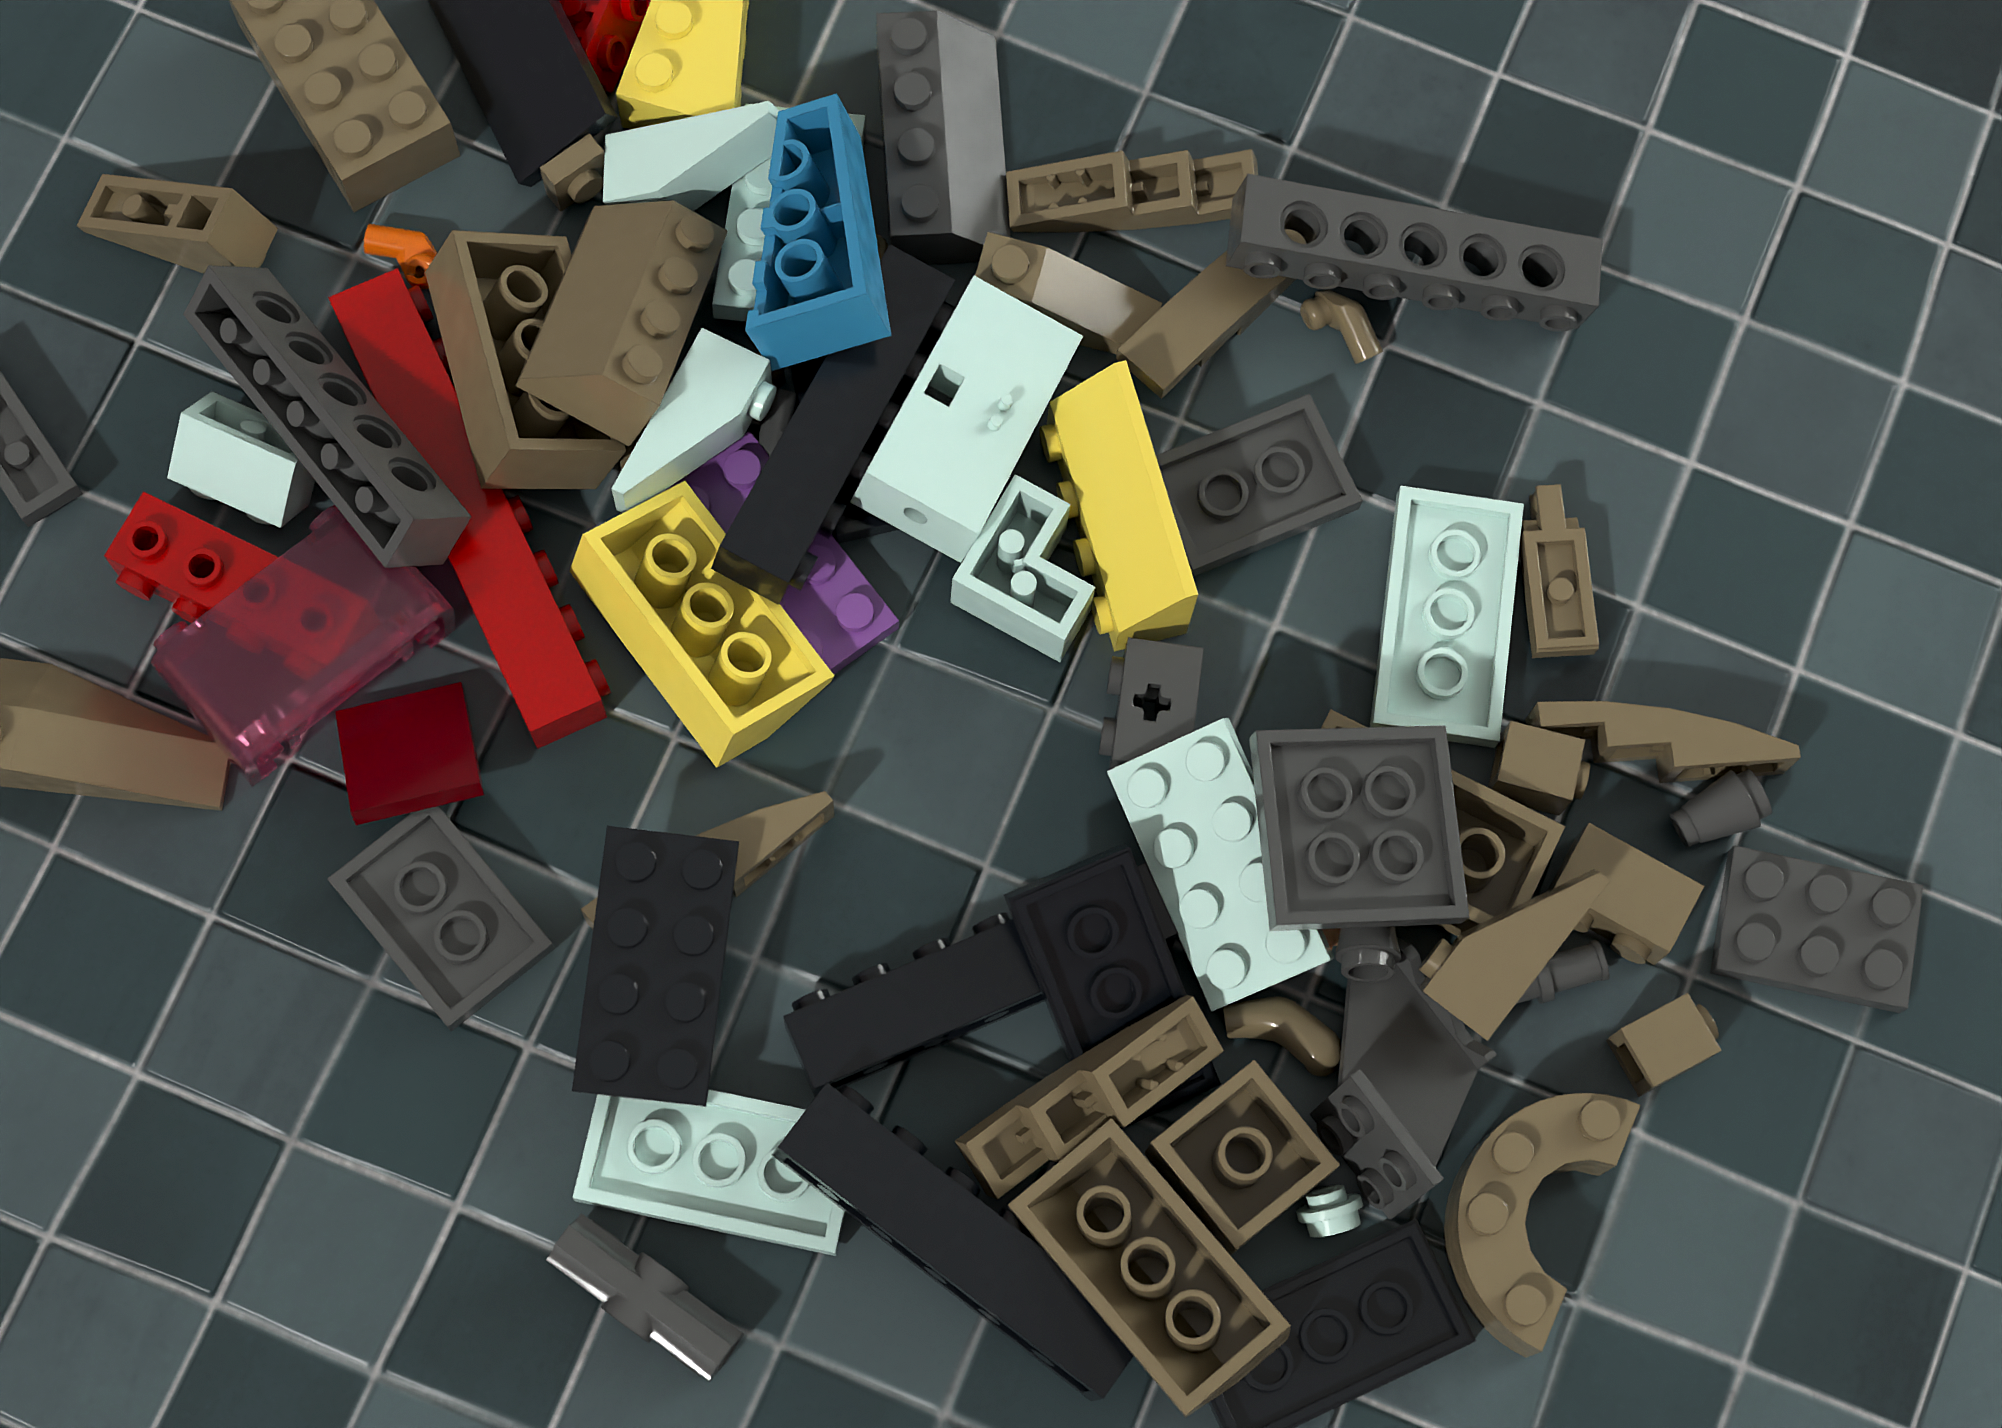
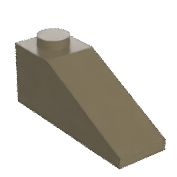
M108 174L101 175L77 224L78 228L90 235L203 274L209 265L260 268L278 230L272 222L233 188Z
M987 232L975 276L1083 336L1079 345L1117 354L1118 348L1162 307L1161 302L1048 247Z
M1593 869L1460 933L1452 944L1442 938L1418 969L1427 976L1420 985L1421 990L1488 1041L1610 883L1611 879L1600 871Z

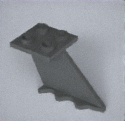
M1398 937L1401 960L1395 964V974L1391 978L1375 982L1347 979L1338 1087L1310 1113L1317 1123V1133L1323 1144L1332 1153L1342 1156L1357 1176V1185L1363 1197L1373 1207L1382 1209L1389 1220L1444 1180L1436 1169V1165L1477 1071L1497 1055L1493 1049L1474 1040L1465 1029V1025L1461 1020L1421 990L1420 985L1426 977L1418 970L1422 964L1420 955L1412 944Z

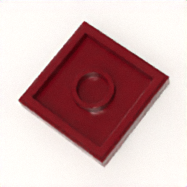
M462 682L335 711L350 812L355 825L484 795L469 710Z

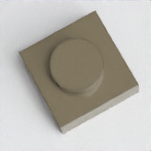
M590 133L540 167L546 195L560 212L575 202L580 204L590 200L603 187L605 153Z

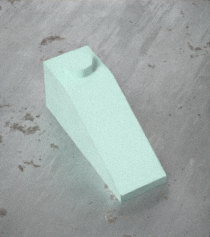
M770 101L606 134L603 203L614 205L674 200L692 211L696 210L772 156L779 110Z
M701 328L665 392L659 408L651 417L611 488L616 510L624 513L662 493L742 438L753 418L762 421L768 413L777 391V387L772 385L770 360Z

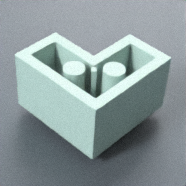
M1015 474L952 578L951 603L1054 660L1061 662L1091 611L1095 586L1048 561L1066 531L1070 504Z

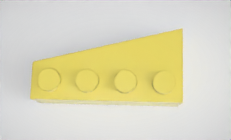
M651 0L616 91L621 126L627 129H635L740 107L749 0Z

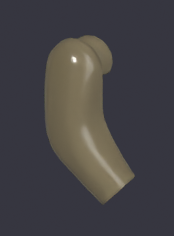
M1275 996L1237 1002L1223 1007L1228 1038L1262 1039L1276 1042L1288 1050L1304 1064L1309 1073L1315 1076H1327L1338 1067L1341 1055V1041L1332 1029L1296 1002L1286 997Z

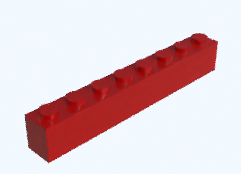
M398 268L328 297L373 397L472 516L448 558L537 749L607 718L601 698L611 694L610 688L596 658L584 663L575 642L584 639L585 636L571 605L567 604L558 608L549 588L559 584V581L545 550L542 549L532 553L524 534L534 529L521 499L517 495L507 500L502 489H481L456 390L448 376L451 374L442 337L432 341L424 325L425 322L434 318L419 285L407 289Z

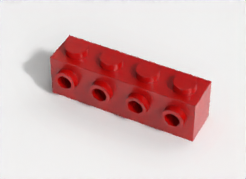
M144 491L104 555L118 574L115 582L129 593L147 601H150L153 594H156L174 603L171 610L184 620L201 628H206L209 621L229 630L228 639L239 647L260 656L266 648L286 658L283 665L291 672L313 683H317L320 677L323 676L341 685L378 621L367 600Z

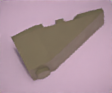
M0 658L1 787L222 811L233 748L230 745L53 664Z

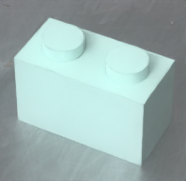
M210 392L181 412L167 476L168 479L189 487L195 495L201 498L218 500L241 510L255 522L275 525L279 528L309 506L315 479L262 413L215 392Z

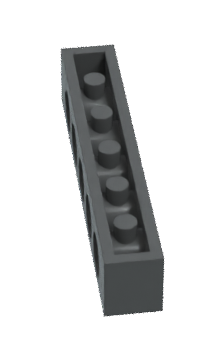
M1247 173L1232 199L1226 266L1243 269L1247 275L1255 278L1269 279L1283 276L1303 280L1307 286L1316 289L1344 287L1361 290L1367 297L1377 300H1390L1400 297L1422 301L1425 307L1433 310L1445 311L1461 308L1481 312L1483 317L1494 321H1508L1516 318L1539 322L1542 328L1550 331H1568L1578 329L1599 306L1603 239ZM1289 229L1298 232L1305 239L1306 244L1293 241L1285 230ZM1345 240L1359 244L1364 250L1365 255L1353 252L1347 246ZM1405 251L1413 252L1419 256L1424 266L1410 261ZM1464 261L1474 264L1480 270L1482 276L1471 273L1466 268ZM1523 272L1534 276L1540 287L1529 283L1524 277Z
M209 265L183 313L185 318L385 568L443 565L472 516L268 268Z

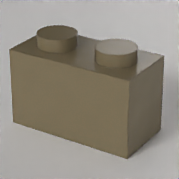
M1588 823L1574 839L1547 891L1593 869L1603 873L1611 879L1610 883L1573 930L1587 932L1590 929L1612 941L1610 948L1624 959L1637 964H1645L1648 961L1656 965L1671 952L1704 886L1593 824Z

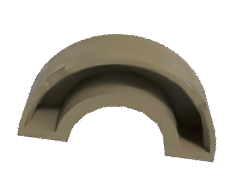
M1571 1093L1533 1103L1507 1118L1486 1135L1469 1153L1453 1181L1448 1196L1444 1221V1240L1448 1265L1452 1266L1456 1281L1464 1296L1462 1299L1473 1316L1495 1339L1525 1358L1543 1351L1567 1291V1288L1543 1271L1530 1251L1525 1227L1529 1200L1543 1178L1549 1174L1574 1170L1600 1176L1617 1166L1641 1106L1623 1098L1595 1093Z

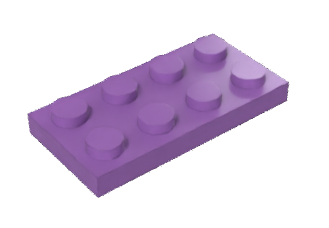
M748 431L742 438L671 487L686 481L723 531L727 533L770 456L752 433ZM817 534L808 552L816 555L818 559L801 591L789 585L780 605L831 672L836 674L899 629V620L834 537L831 535L827 539Z

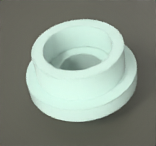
M1333 1185L1306 1194L1308 1204L1296 1211L1299 1222L1307 1224L1310 1237H1325L1359 1226L1361 1220L1358 1210L1363 1207V1202L1360 1194H1346L1344 1185Z

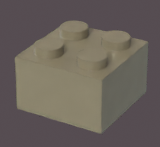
M1255 1060L1151 1141L1144 1153L1230 1256L1340 1166Z

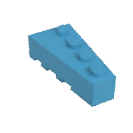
M837 93L778 111L768 180L772 185L769 207L763 208L760 228L765 235L761 261H755L752 281L753 286L757 290L754 310H748L745 331L760 354L770 360L772 371L891 336L862 141L856 127Z

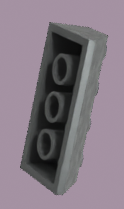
M939 11L876 13L877 62L889 244L927 265L977 263L980 260L987 232L1011 238L996 39L992 35Z

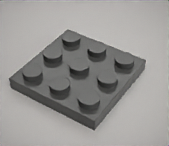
M1446 725L1256 730L1249 737L1270 931L1461 924L1469 918Z

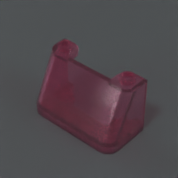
M335 505L323 511L312 521L309 526L312 533L189 626L185 621H180L164 631L153 643V646L158 650L151 660L154 670L251 787L278 768L273 759L284 750V747L280 744L283 740L291 750L302 742L300 735L397 660L401 658L405 662L415 654L413 641L416 640L419 644L425 642L432 649L455 631L454 608L416 566L385 568Z

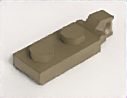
M1561 484L1538 485L1535 487L1533 495L1529 496L1531 520H1522L1519 547L1532 658L1594 655L1599 649V639L1585 528L1579 527L1577 517L1565 518Z

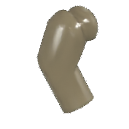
M1327 289L1316 291L1314 298H1308L1301 304L1300 313L1305 325L1311 330H1318L1328 325L1340 331L1355 364L1383 352L1365 309L1359 302Z

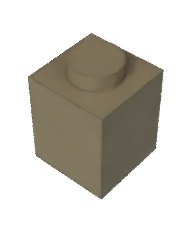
M1510 721L1501 733L1500 741L1496 747L1488 788L1528 808L1560 816L1572 802L1573 798L1582 799L1588 783L1590 763L1581 761L1585 740Z
M1688 993L1622 1027L1606 1040L1639 1097L1702 1064L1722 1051L1716 1042L1719 1032L1712 1016L1701 1004L1695 1005Z

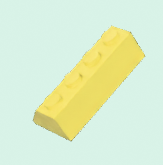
M1125 360L1113 363L1050 401L1047 425L1039 427L1045 457L1048 463L1058 462L1063 482L1056 483L1057 496L1070 504L1068 519H1075L1080 539L1073 541L1079 571L1082 577L1092 575L1098 595L1093 597L1091 607L1093 619L1100 635L1109 633L1114 652L1126 648L1128 637L1159 641L1186 634L1198 597V591L1128 364Z
M683 481L582 534L569 572L716 768L771 736L832 682L834 674L780 604L778 605L711 569L718 548L726 533L688 483Z

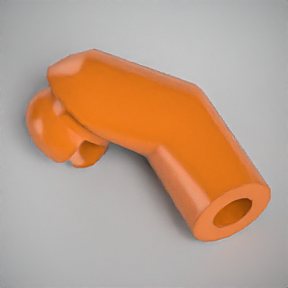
M368 224L364 236L365 254L395 258L409 284L412 286L419 285L421 289H429L425 272L437 254L429 238L420 231Z

